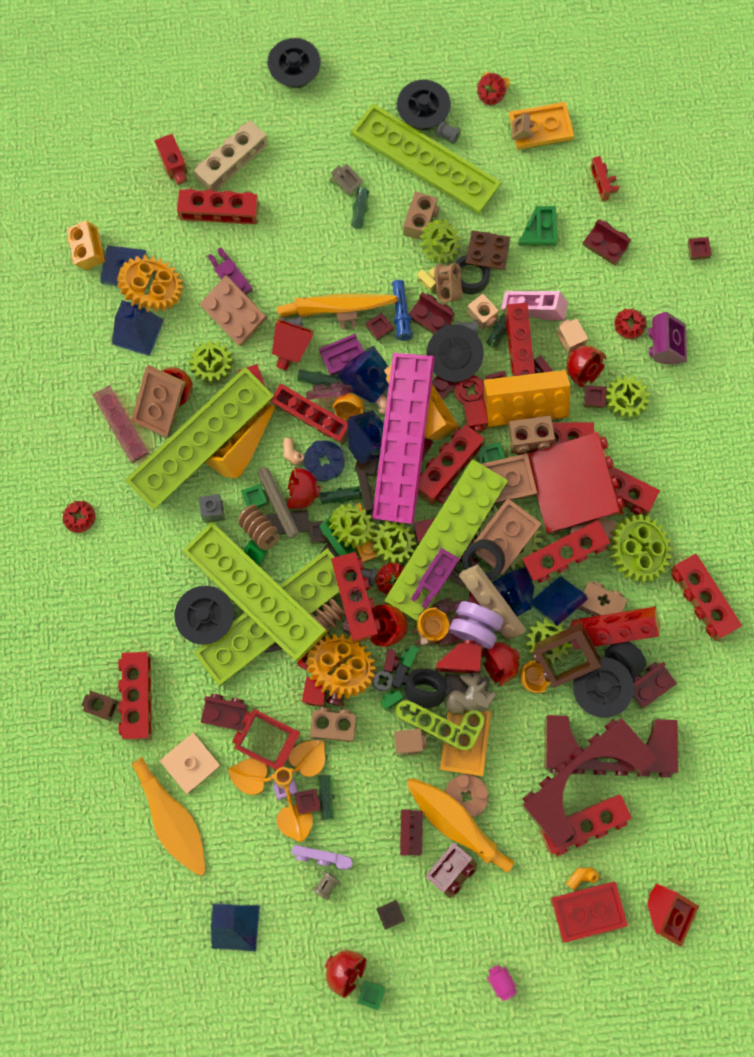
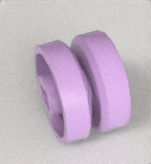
M461 601L456 612L461 619H453L449 631L463 640H474L481 647L492 649L497 639L493 632L500 631L504 619L497 613L480 605Z

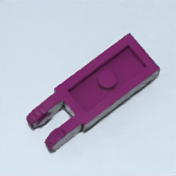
M221 247L217 251L224 260L222 264L218 265L213 255H207L209 262L221 280L227 275L246 295L253 291L251 285Z
M441 548L418 583L419 586L411 600L414 602L418 600L422 590L425 588L430 591V594L424 600L422 607L427 609L434 596H437L457 565L459 558Z

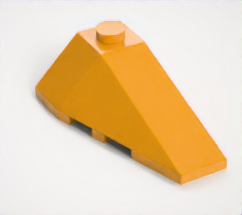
M267 404L209 458L205 464L223 477L236 479L241 476L255 452L275 406Z

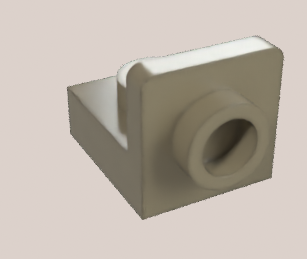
M348 164L342 167L338 165L331 172L333 176L329 179L331 183L335 181L347 195H350L363 182Z

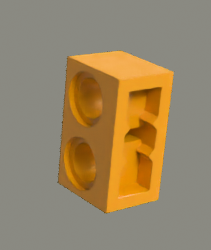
M85 220L67 228V240L72 252L71 259L76 266L88 270L105 262L96 225Z

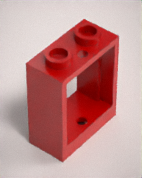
M253 709L252 712L247 711L242 721L245 724L242 732L237 731L232 740V743L235 744L233 749L274 770L283 767L300 732L256 709ZM255 717L288 734L275 762L241 746Z

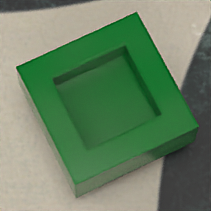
M261 484L241 490L246 507L257 505L259 508L267 505Z
M253 539L247 543L243 551L259 567H261L268 554V551L261 550L254 543Z
M411 645L410 649L405 648L400 660L403 661L402 665L406 666L408 670L411 669L419 648Z
M392 690L382 697L381 705L387 711L401 702L403 696L399 690L395 693Z
M364 980L357 1003L379 1011L386 987Z

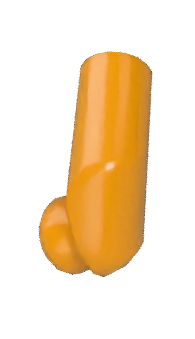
M579 867L566 882V885L575 891L581 882L595 883L599 879V874L594 868Z

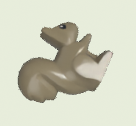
M478 672L460 675L462 681L469 687L465 693L459 690L449 692L445 698L446 709L455 715L463 714L465 710L485 713L497 693H488L485 690L487 681L479 684L481 675Z

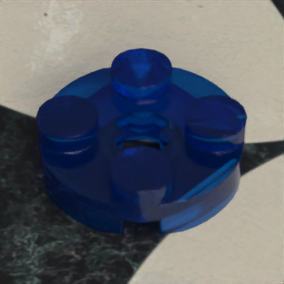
M331 441L313 442L304 455L305 469L313 473L319 482H327L337 478L342 473L345 465L342 449ZM327 457V460L330 461V463H325L324 466H322L321 461H319V459Z

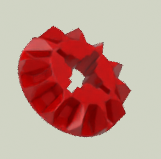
M488 73L481 77L477 83L476 91L479 100L486 105H495L502 101L506 93V83L499 74ZM491 84H493L492 87L497 92H490V94H488L489 90H487L485 86H491Z
M634 307L632 309L625 308L618 312L614 320L616 332L627 339L638 338L644 333L647 326L646 317L642 315L641 311L635 310ZM630 317H632L633 323L636 324H633V326L629 330V324L625 321H628Z
M473 375L466 380L457 382L454 390L456 399L462 405L466 402L484 400V381L480 377ZM473 385H475L474 392L476 394L471 393L470 396L467 397L466 388L470 389L471 387H473Z
M74 500L73 503L67 504L65 510L62 511V521L71 532H85L95 522V511L85 501ZM81 510V514L85 518H79L78 521H76V518L73 517L71 514H78V512Z
M389 563L381 567L375 578L377 588L388 595L393 587L389 582L392 574L398 579L404 567L398 563Z

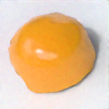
M351 393L341 394L335 400L332 407L335 409L336 416L348 422L358 421L364 414L363 401L357 395Z
M435 607L426 609L418 618V632L429 641H439L449 632L450 623L446 613Z
M535 660L528 661L523 665L520 671V682L526 690L532 693H543L551 682L546 681L543 675V667L541 664H537Z

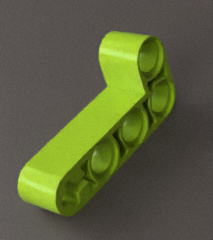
M402 701L395 707V715L399 720L416 729H421L422 732L461 751L469 750L473 747L484 724V717L479 711L466 713L458 726L411 701ZM407 705L408 711L413 714L416 712V710L419 711V713H417V715L414 718V722L411 721V719L414 716L410 714L402 716V711L400 710V707L403 708ZM421 715H427L430 718V724L427 727L420 725L419 718ZM470 715L477 717L478 724L476 727L469 725L468 717ZM443 724L448 726L450 731L446 737L441 736L439 733V727ZM462 734L466 735L469 739L466 747L461 746L458 742L459 736Z

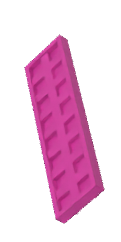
M393 353L372 519L414 524L435 362L434 356Z

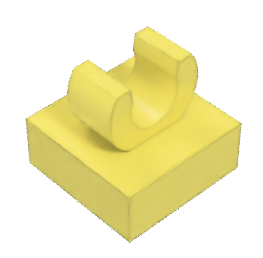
M434 267L428 274L423 269L417 274L418 281L432 294L437 290Z

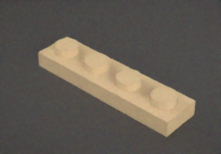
M476 565L463 570L459 577L479 604L497 613L504 619L500 632L506 640L524 634L526 628L481 567Z

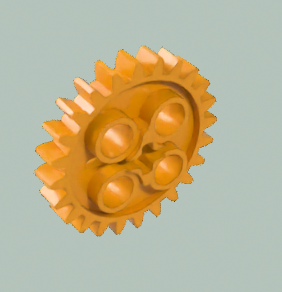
M146 255L143 256L142 260L136 256L135 261L130 258L128 263L124 262L117 278L119 282L118 288H121L120 294H126L125 300L131 299L132 306L136 303L139 304V309L143 306L146 307L147 312H149L150 308H153L155 313H157L158 308L164 312L166 307L172 309L173 304H177L182 294L183 286L181 285L183 280L179 279V273H174L175 267L168 268L169 262L162 264L161 258L155 261L154 256H152L151 260H149ZM153 272H156L148 295H144Z
M333 634L331 639L325 635L324 639H320L307 655L306 664L309 665L307 672L312 673L310 680L316 679L315 686H323L321 692H325L328 689L330 696L335 692L339 699L342 694H345L346 698L349 699L351 694L357 697L359 692L364 693L365 689L369 688L376 667L372 666L375 660L369 659L372 653L364 652L367 647L366 645L360 647L358 646L360 642L353 644L352 637L350 636L346 640L344 634L340 638Z

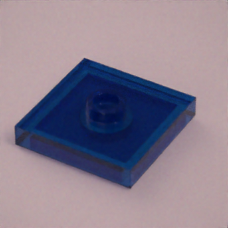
M107 245L100 283L118 286L117 278L124 262L128 263L130 258L135 261L136 256L142 260L144 255L147 256L146 250Z
M559 576L529 603L555 626H558L586 602L588 597L569 581Z

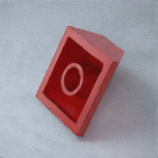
M464 640L463 643H459L436 664L435 671L462 674L479 673L481 645L476 644L477 641Z
M656 883L649 894L647 902L654 931L656 934L682 947L699 905L681 894Z

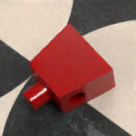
M173 133L154 140L169 179H175L177 185L186 183L188 181L185 175L187 173L186 164Z
M277 319L272 346V354L279 357L276 367L288 370L290 361L299 363L313 337L314 331Z

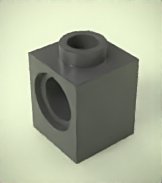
M220 494L199 497L201 518L204 523L225 520L223 500Z

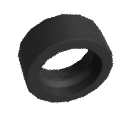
M467 255L460 257L456 261L460 269L470 265L465 264ZM477 266L483 272V278L478 283L469 284L461 279L462 293L473 295L483 291L489 283L490 268Z
M488 539L478 540L472 543L464 553L462 560L463 568L466 570L474 566L472 556L475 551L479 549L489 550L496 558L495 568L485 573L491 581L503 570L505 554L502 548L494 541Z
M630 641L611 644L605 650V657L612 658L623 664L630 672L632 679H635L646 668L647 661L645 656Z
M431 669L414 670L408 675L406 681V698L423 708L439 706L444 701L447 689L446 679L442 674ZM415 685H429L435 688L437 691H421L420 689L416 688Z

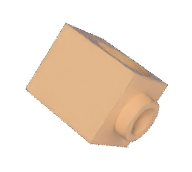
M484 294L480 295L467 307V314L473 321L477 320V325L481 330L487 326L488 328L492 327L498 320L499 310ZM486 311L488 315L482 316L479 312Z
M577 318L572 321L566 320L559 325L557 336L567 354L586 345L588 338Z

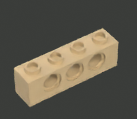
M251 120L241 125L232 137H228L224 141L223 145L213 150L206 160L197 164L194 169L196 180L207 190L216 192L268 145L266 134Z

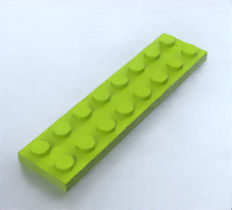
M372 103L351 131V136L478 215H480L501 186V181L374 103Z
M244 367L131 473L125 481L155 511L263 409L274 395Z
M472 459L384 602L397 607L405 615L418 622L419 616L426 610L422 607L423 602L430 594V591L424 588L418 600L415 602L411 600L421 578L441 548L453 554L459 560L461 559L508 480ZM436 595L434 596L433 600L431 601L427 609H430V607L434 603L435 599L437 598Z
M212 521L182 550L296 662L327 633L326 629Z
M328 548L279 585L309 614H314L323 604L328 603L329 599H333L340 593L331 558L335 557ZM348 574L345 576L347 581H353ZM244 613L233 621L230 630L222 639L201 646L194 654L217 685L222 686L276 642Z

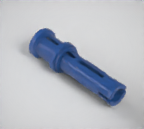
M403 280L392 282L393 294L398 298V301L395 302L396 316L394 317V324L397 327L395 336L399 341L410 340L414 337L410 328L412 320L407 312L405 283Z

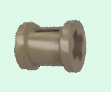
M323 871L322 879L317 887H313L312 890L322 898L329 900L330 893L340 881L328 872Z

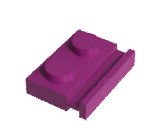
M356 334L319 348V353L330 377L367 362V357Z

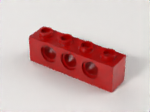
M191 188L179 190L177 214L180 220L257 225L259 210L257 194L252 192L234 193L233 191L215 192L213 190L196 191ZM197 203H203L200 206H195ZM236 205H242L240 208H234Z
M528 303L507 304L505 307L511 376L535 374Z
M281 383L275 391L274 397L270 400L276 407L341 445L345 443L353 429L350 423Z
M594 422L552 423L554 436L557 439V442L553 443L552 446L569 441V436L579 438L594 433ZM537 431L539 437L547 436L544 431ZM522 433L516 435L519 440L526 439V436ZM510 444V453H516V455L528 454V452L539 451L538 448H531L527 452L519 453L517 452V450L512 451Z
M466 424L461 429H456L452 435L453 439L448 444H443L439 450L440 454L427 463V469L423 474L420 473L418 495L432 506L476 456L480 448L484 446L485 438ZM457 446H463L465 450L457 451L455 448ZM444 461H450L452 462V465L446 467L442 463ZM432 475H436L440 479L436 482H433L429 479V477Z
M615 467L612 468L613 476L617 477L620 486L617 492L619 496H622L625 507L631 509V512L635 515L642 514L647 516L660 490ZM629 492L636 493L638 499H631L629 497Z
M599 520L521 560L532 581L538 580L541 583L550 578V573L554 571L561 573L567 570L569 563L576 561L578 564L588 559L587 554L593 551L595 554L606 550V545L610 541ZM587 537L590 540L591 545L588 549H583L580 546L581 538ZM563 547L571 549L572 555L570 558L565 559L561 556V549ZM545 556H549L553 560L552 567L548 569L542 566V559Z
M356 552L331 558L353 644L377 638V631H380L381 628L378 618H373L372 611L375 610L373 598H368L366 590H370L367 577H362L361 570H364L362 558H357ZM348 573H355L357 578L355 581L349 582L345 579V576ZM360 593L363 598L359 602H354L351 600V595ZM359 613H365L368 619L366 622L360 623L356 620V616Z
M697 553L671 568L673 580L683 588L682 593L685 599L693 604L695 608L694 613L699 620H703L706 625L705 630L710 638H714L717 641L742 626ZM694 576L697 579V585L691 584L688 577ZM700 594L708 596V603L701 601ZM717 612L720 616V621H715L711 613Z
M656 606L575 619L571 621L570 625L572 627L582 623L594 646L659 637L661 629ZM576 639L571 640L574 650L581 649Z
M149 652L122 653V658L118 660L119 671H122V680L118 682L119 693H122V701H119L118 704L119 714H122V723H119L118 726L119 735L126 741L152 739L151 654ZM133 670H138V678L131 680L130 673ZM133 691H138V700L131 702L130 694ZM138 712L139 720L136 723H131V714Z
M618 794L566 817L575 833L569 841L564 842L559 847H555L541 829L538 830L548 853L551 855L555 853L556 857L567 853V848L574 844L578 848L587 844V839L592 836L598 839L607 835V830L615 827L618 830L627 826V821L631 820L632 817L621 794ZM603 811H607L611 816V820L607 824L603 823L600 818ZM583 820H588L591 824V829L587 833L583 832L580 827Z

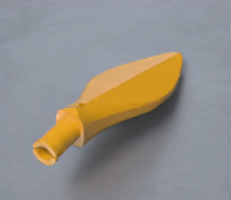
M332 294L306 298L295 297V302L277 306V312L280 319L281 317H288L298 313L300 317H307L324 313L353 312L389 305L397 302L398 298L395 295Z
M139 758L131 763V766H133L141 781L140 785L148 800L154 830L165 849L181 864L197 875H204L205 860L203 846L193 817L180 803L169 795L156 776L152 775L144 758Z
M408 779L407 785L412 796L426 818L437 830L451 840L475 852L486 864L491 861L506 873L512 868L514 861L497 850V844L481 831L466 808L457 800L434 786L416 779Z

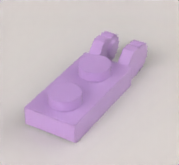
M294 845L291 854L296 855L295 859L308 862L309 858L318 859L317 864L330 866V862H333L339 869L344 868V870L350 869L353 864L352 858L342 854Z

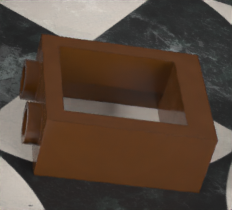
M582 623L535 643L533 657L537 664H541L546 681L551 682L554 688L601 667V657ZM576 639L588 661L556 675L544 652Z

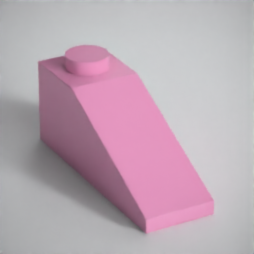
M505 291L501 310L505 311L507 304L527 302L529 317L543 320H565L569 302L560 291Z

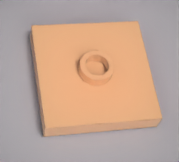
M195 733L189 735L160 760L186 794H189L221 766Z

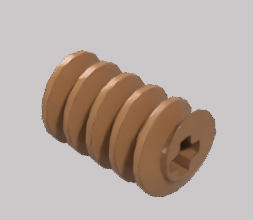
M257 505L248 506L238 518L239 526L243 528L244 532L253 539L254 543L261 550H268L279 541L280 534L277 533V527L273 526V523L268 520L267 516L263 515L261 510H258Z
M332 598L329 599L330 606L323 604V611L316 610L317 617L310 614L326 629L327 633H330L329 625L334 628L337 627L336 620L341 623L344 622L342 615H345V613Z

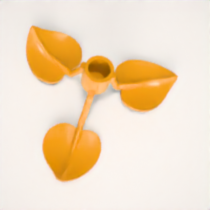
M311 740L295 746L291 750L288 760L296 768L288 769L281 767L268 778H265L267 776L266 765L252 758L243 760L237 765L230 767L228 773L233 784L245 794L256 795L261 793L264 789V782L275 780L278 787L285 788L290 807L282 808L279 811L277 826L285 836L298 842L305 840L310 833L313 816L312 813L302 816L298 815L297 805H293L289 786L293 781L292 773H296L298 770L305 777L316 776L322 771L325 763L324 741Z

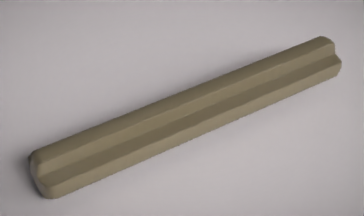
M262 467L257 471V474L287 537L293 539L299 535V531L269 469Z

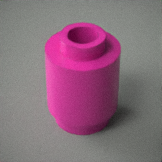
M498 964L488 970L489 975L486 978L497 997L505 1001L517 994L515 988L517 985L506 966L501 967Z

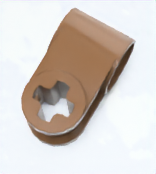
M459 264L436 265L434 275L436 278L437 298L442 303L459 300L463 292Z

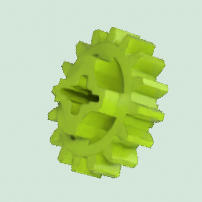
M438 219L428 223V227L422 229L425 234L420 235V238L423 239V243H420V246L425 248L422 253H428L427 259H433V263L440 262L443 264L454 260L453 256L459 254L456 249L461 248V245L457 244L461 237L456 236L459 231L453 230L454 224H448V220L441 221Z
M209 340L208 345L201 342L202 347L195 346L196 353H190L192 358L189 360V365L192 366L190 370L192 373H195L196 379L201 378L202 383L209 380L210 384H213L215 379L220 383V377H228L226 371L232 372V368L229 366L233 364V360L230 358L232 357L231 352L227 351L226 345L221 347L219 341L215 345H213L211 340ZM211 357H212V358H213V361H212L211 368H210L209 364H210V360H211ZM199 368L205 369L207 373L201 371Z
M624 375L623 380L616 377L615 383L610 382V388L606 390L608 396H606L605 402H610L607 408L614 409L613 415L618 412L620 413V419L627 415L628 420H630L632 414L637 418L640 412H645V406H648L650 402L647 399L650 393L645 392L648 386L641 385L642 379L637 382L634 375L631 379ZM622 387L621 391H617V393H615V390L617 388ZM638 401H640V404L637 407L633 408L634 403H638Z
M351 503L346 507L341 505L339 509L333 512L332 517L329 519L332 523L329 529L335 530L332 536H338L337 542L339 543L343 540L345 547L349 544H352L353 548H356L358 545L363 547L372 538L371 536L374 533V530L371 528L375 524L369 522L371 515L366 516V510L360 511L359 505H356L355 508H352Z
M386 520L383 525L379 524L376 528L377 530H374L370 543L375 545L371 548V551H377L375 557L381 556L383 558L382 563L389 560V563L396 561L398 564H401L403 560L407 561L410 558L409 555L414 553L412 548L415 547L416 542L411 540L415 535H409L408 532L411 528L404 529V523L397 525V522L393 521L390 524ZM394 537H395L394 545H393V547L391 548L392 540H393Z
M547 618L543 619V624L536 621V628L533 626L529 628L532 634H526V638L530 639V641L525 645L531 647L528 653L533 654L535 635L537 632L540 637L539 641L546 639V637L548 638L563 631L561 628L563 622L557 625L555 624V618L552 619L551 623H548ZM547 628L555 629L556 632L549 631ZM566 642L562 644L561 650H559V646L549 650L550 655H546L550 664H554L555 659L561 662V654L567 656L569 653L565 649H570L572 645Z

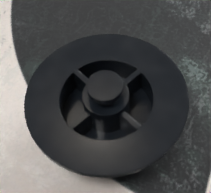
M289 38L280 41L271 49L267 65L271 76L277 82L289 88H301L316 77L320 70L321 58L317 48L309 41L301 38Z
M416 80L407 84L400 91L397 98L399 116L405 123L418 130H429L438 126L447 118L451 108L450 96L446 89L439 83L431 80Z
M452 324L442 327L433 334L427 346V355L435 357L433 372L438 377L450 382H459L472 377L478 371L483 361L484 350L479 336L473 330L463 325Z
M198 586L188 590L179 599L175 608L174 619L178 631L185 639L195 644L205 645L217 642L228 633L233 623L234 610L230 599L224 592L212 586Z
M601 657L600 668L573 680V694L578 705L585 712L595 717L608 718L620 714L628 707L633 698L634 683L630 672L623 664L612 658Z

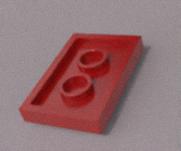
M616 881L550 897L562 943L628 926Z

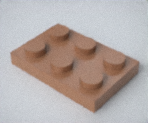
M227 275L200 303V306L238 346H242L268 318Z
M150 365L147 366L131 421L165 437L170 436L185 382Z
M528 454L481 464L508 480L495 504L503 503L507 498L509 500H516L537 495Z
M507 498L475 542L488 539L494 541L502 548L505 554V564L500 573L504 574L540 527L541 523ZM479 549L474 552L495 568L496 558L493 553L486 549Z

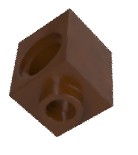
M90 691L89 695L87 694L83 699L82 706L84 708L82 711L111 721L119 701ZM102 700V709L96 711L94 704L96 701Z

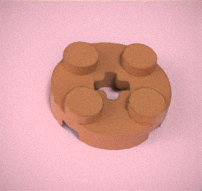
M460 775L453 778L445 789L447 794L466 808L472 818L481 814L486 808L488 790L484 783L473 775ZM468 790L471 792L472 800L471 802L467 800L464 803L462 802L463 797L460 794L461 792L466 793Z

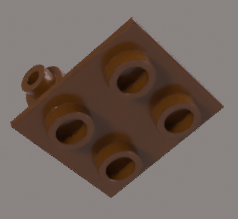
M472 230L465 264L505 270L511 237Z

